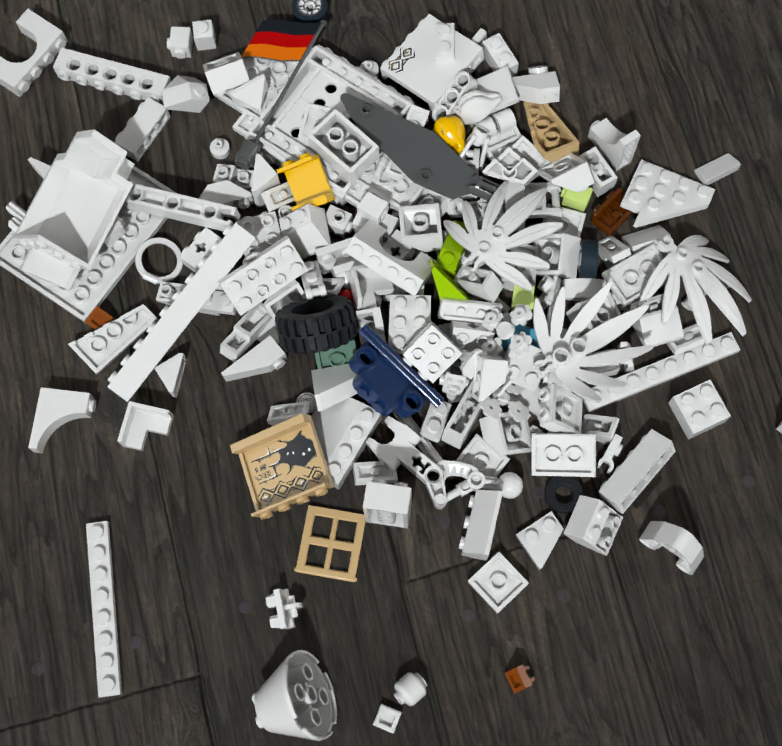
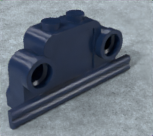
M367 324L358 331L366 341L349 360L350 369L358 374L353 379L352 385L358 395L364 398L376 412L383 416H388L396 411L400 417L409 418L423 408L427 399L436 408L444 401V398L421 378Z

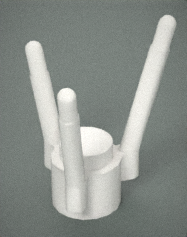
M475 126L466 139L465 147L459 157L462 159L472 144L477 147L483 144L479 163V171H482L487 147L491 139L488 138L489 132L485 128Z

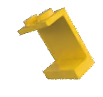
M310 152L299 156L300 160L282 163L283 167L276 170L277 174L285 173L297 205L291 208L292 212L307 204L319 207L335 200L318 154L311 155Z

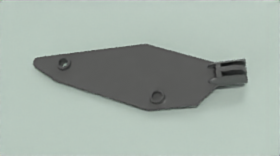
M341 94L340 100L353 122L379 146L413 183L449 199L472 194L488 202L500 186V184L477 175L435 132L350 94Z

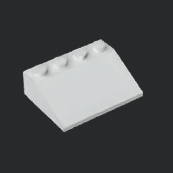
M353 398L341 401L323 411H318L316 408L311 416L334 487L338 490L352 470L353 463H356L367 445L366 441L369 437L371 438L382 420L380 413Z

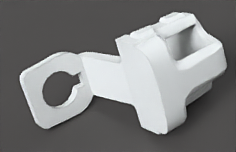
M477 348L471 352L467 350L462 351L463 354L459 357L461 360L459 369L465 377L469 379L474 377L477 355L489 356L484 349L480 350ZM506 376L503 386L495 390L493 394L501 396L512 383V380Z

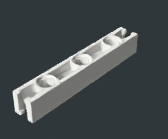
M132 183L133 186L122 205L124 208L224 231L229 224L234 225L231 220L224 221L223 217L235 218L237 221L241 217L236 207Z

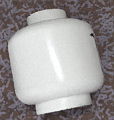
M408 672L395 682L394 688L396 693L394 697L401 705L405 703L413 706L426 695L427 683L420 674Z

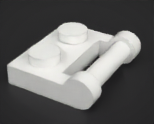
M551 182L526 184L525 196L543 188H546L547 192H550L552 196V208H546L545 195L541 203L528 218L560 220L563 217L562 209H560V186Z

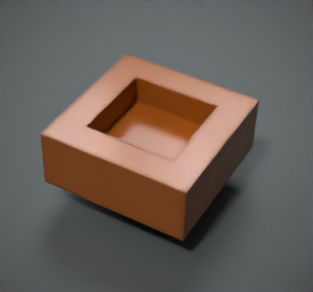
M96 305L84 322L97 330L111 322L113 317Z

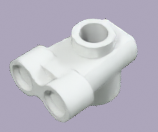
M545 275L539 282L538 288L543 291L539 297L542 309H546L548 305H554L562 288L560 286L562 282L560 277Z

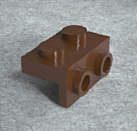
M618 188L615 192H610L602 205L598 204L592 211L591 223L609 237L634 213L620 207L624 198L621 188Z

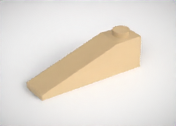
M524 101L523 106L533 144L541 156L550 162L569 153L579 157V141L547 103L536 104Z

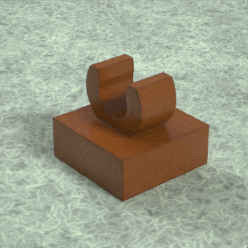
M522 664L505 673L514 694L532 686L535 678L529 679L526 673L530 669L529 666L524 667Z

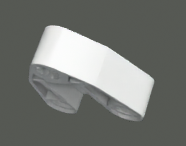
M650 521L639 538L640 542L650 549L656 550L663 546L680 557L676 566L689 575H693L704 558L703 547L697 539L686 529L668 522Z

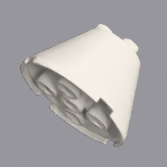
M297 650L290 653L258 691L252 694V701L257 715L256 724L259 728H265L272 733L316 741L327 739L332 735V725L336 724L337 721L336 698L327 673L321 672L317 665L319 661L314 655L305 650Z

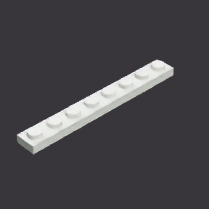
M732 332L712 339L708 345L704 343L677 356L672 355L615 378L625 382L626 385L624 387L595 386L591 388L602 399L600 402L582 399L588 413L736 354L740 351V348Z
M108 521L86 524L98 698L122 695L110 528Z

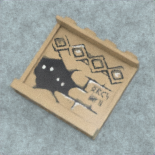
M299 414L230 445L232 453L239 454L256 512L251 513L252 517H260L261 520L273 516L272 513L278 510L279 512L291 509V505L306 503L309 501V497L325 495L328 493V489L334 487L310 415Z

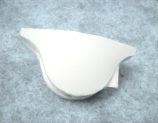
M471 91L459 99L458 105L454 107L453 111L462 120L464 125L473 124L487 117L502 99L498 93Z

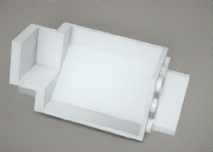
M95 129L80 131L75 134L66 153L57 154L13 236L15 240L19 241V246L29 250L19 270L70 291L81 269H90L133 186L127 178L135 164L125 158L128 153Z

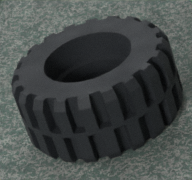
M341 295L315 296L311 300L301 299L283 306L282 309L277 311L275 316L280 346L285 351L293 354H313L339 348L341 345L352 341L358 332L353 303L349 298Z

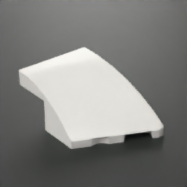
M522 135L511 148L508 147L497 159H494L482 173L525 186L539 176L538 169L551 162L545 160L534 145Z

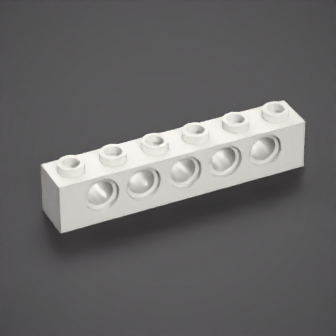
M65 48L60 49L53 66L57 76L64 81L72 80L83 86L90 85L98 90H109L117 95H128L135 100H146L149 97L162 105L164 103L161 92L171 82L170 77L167 75Z

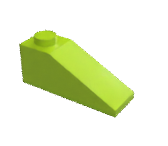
M454 220V222L459 224L468 234L464 223ZM449 233L436 264L454 279L465 248L457 243Z
M432 259L428 261L440 301L441 297L472 300Z

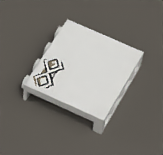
M428 14L425 19L419 22L418 27L407 35L405 41L396 47L391 57L382 63L380 69L384 80L389 77L429 103V108L433 112L454 77L461 71L471 74L484 60V51L481 46L455 30V61L435 62V24L444 23Z

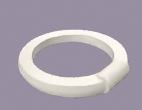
M156 237L148 239L137 249L135 255L136 268L143 279L153 284H160L161 281L170 282L182 270L181 250L174 242L166 238ZM154 244H163L170 247L177 258L175 270L164 277H157L147 272L141 261L142 254L146 248Z

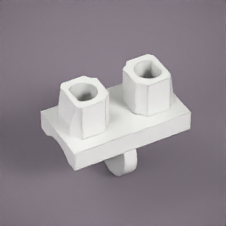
M279 588L273 590V594L266 596V604L268 608L276 607L278 615L270 616V627L280 629L295 628L294 618L298 617L297 609L303 607L302 602L296 603L295 596H290L288 589Z

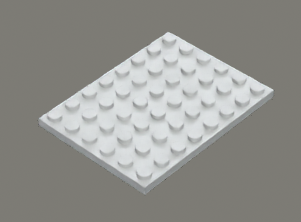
M135 166L127 178L129 182L176 193ZM121 207L118 216L125 223L123 227L126 233L109 248L104 243L102 244L90 269H81L70 291L19 270L29 250L18 245L19 241L13 238L16 233L13 230L0 244V266L84 322L95 306L102 304L134 263L139 246L146 240L153 238L168 218Z

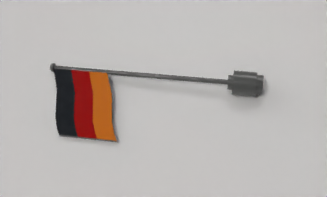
M279 19L263 20L241 56L242 59L261 58L280 62L299 61L255 139L244 140L235 156V164L240 168L249 170L250 167H253L256 154H260L262 151L258 140L323 27L327 26L325 20H321L320 23H299Z

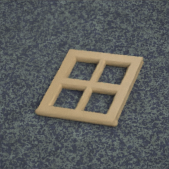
M308 505L297 566L294 568V571L356 582L357 567L366 524L365 515ZM315 516L333 518L330 538L311 536ZM339 520L357 523L353 543L335 540ZM309 545L328 547L324 568L306 565ZM333 549L352 552L348 572L330 569Z

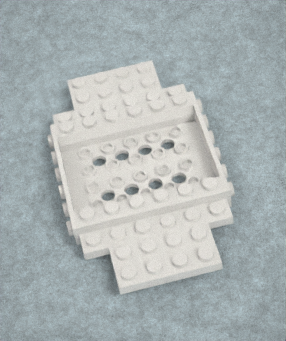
M319 44L315 45L309 51L259 138L258 143L262 149L260 154L268 163H275L279 168L283 167L282 163L289 160L294 162L300 160L299 156L309 152L311 155L317 154L309 147L308 139L295 138L291 135L294 129L301 128L307 103L314 104L316 100H324L327 107L345 110L344 117L350 120L352 118L340 100L343 93L350 94L406 119L411 104L414 105V102L410 97L399 94L392 86H386L381 83L377 77H371L366 74L362 68L353 66L346 58L338 57L329 48H324ZM261 58L242 59L249 79L252 80L264 74L268 89L261 111L234 105L229 92L236 89V87L228 89L229 92L223 95L214 94L216 98L242 113L232 126L234 131L244 136L246 140L255 139L299 61L280 62ZM328 85H334L337 88L334 93H328L325 89ZM313 107L309 109V113L313 114L314 120L318 117L326 118L331 113ZM324 119L318 120V121L316 122V126H317L319 123H321ZM314 120L305 124L302 135L307 136L314 129ZM379 148V155L382 157L384 152ZM319 156L335 200L331 202L336 205L344 206L348 202L357 208L365 194L370 192L387 201L390 207L399 212V207L413 206L426 188L413 183L406 175L403 182L384 175L386 168L380 180L373 179L372 176L378 166L377 163L380 157L351 184Z

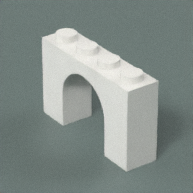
M29 9L22 14L16 21V24L21 33L37 42L35 53L31 58L20 63L9 62L0 56V84L19 97L29 89L32 82L41 75L48 64L52 63L60 49L65 48L68 42L62 30Z
M369 219L353 236L345 253L415 296L432 274L428 261L430 259L435 263L437 261L422 251L412 261H404L393 257L380 244L387 229Z

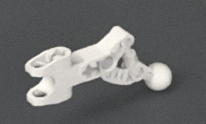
M390 416L385 419V423L394 433L393 440L388 444H381L369 437L366 441V444L375 453L379 461L394 472L402 464L426 485L432 502L437 509H443L448 501L459 495L463 497L472 491L476 492V490L490 489L502 491V497L507 499L518 497L523 490L522 479L513 472H505L499 478L484 476L476 467L466 463L442 460L438 463L432 462L415 448L422 440L420 436L407 425L398 422ZM413 459H414L415 461H417L418 459H420V460H421V464H420V465H421L423 468H421L419 465H416V466L414 467V466H413ZM430 472H436L439 475V479L433 482L428 479L427 475ZM457 476L466 479L455 485V489L446 493L444 483L447 477Z

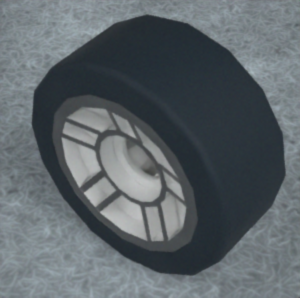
M293 0L292 11L295 21L299 23H320L321 20L326 21L328 17L327 0Z
M582 239L580 241L578 258L579 278L595 279L599 255L597 240Z

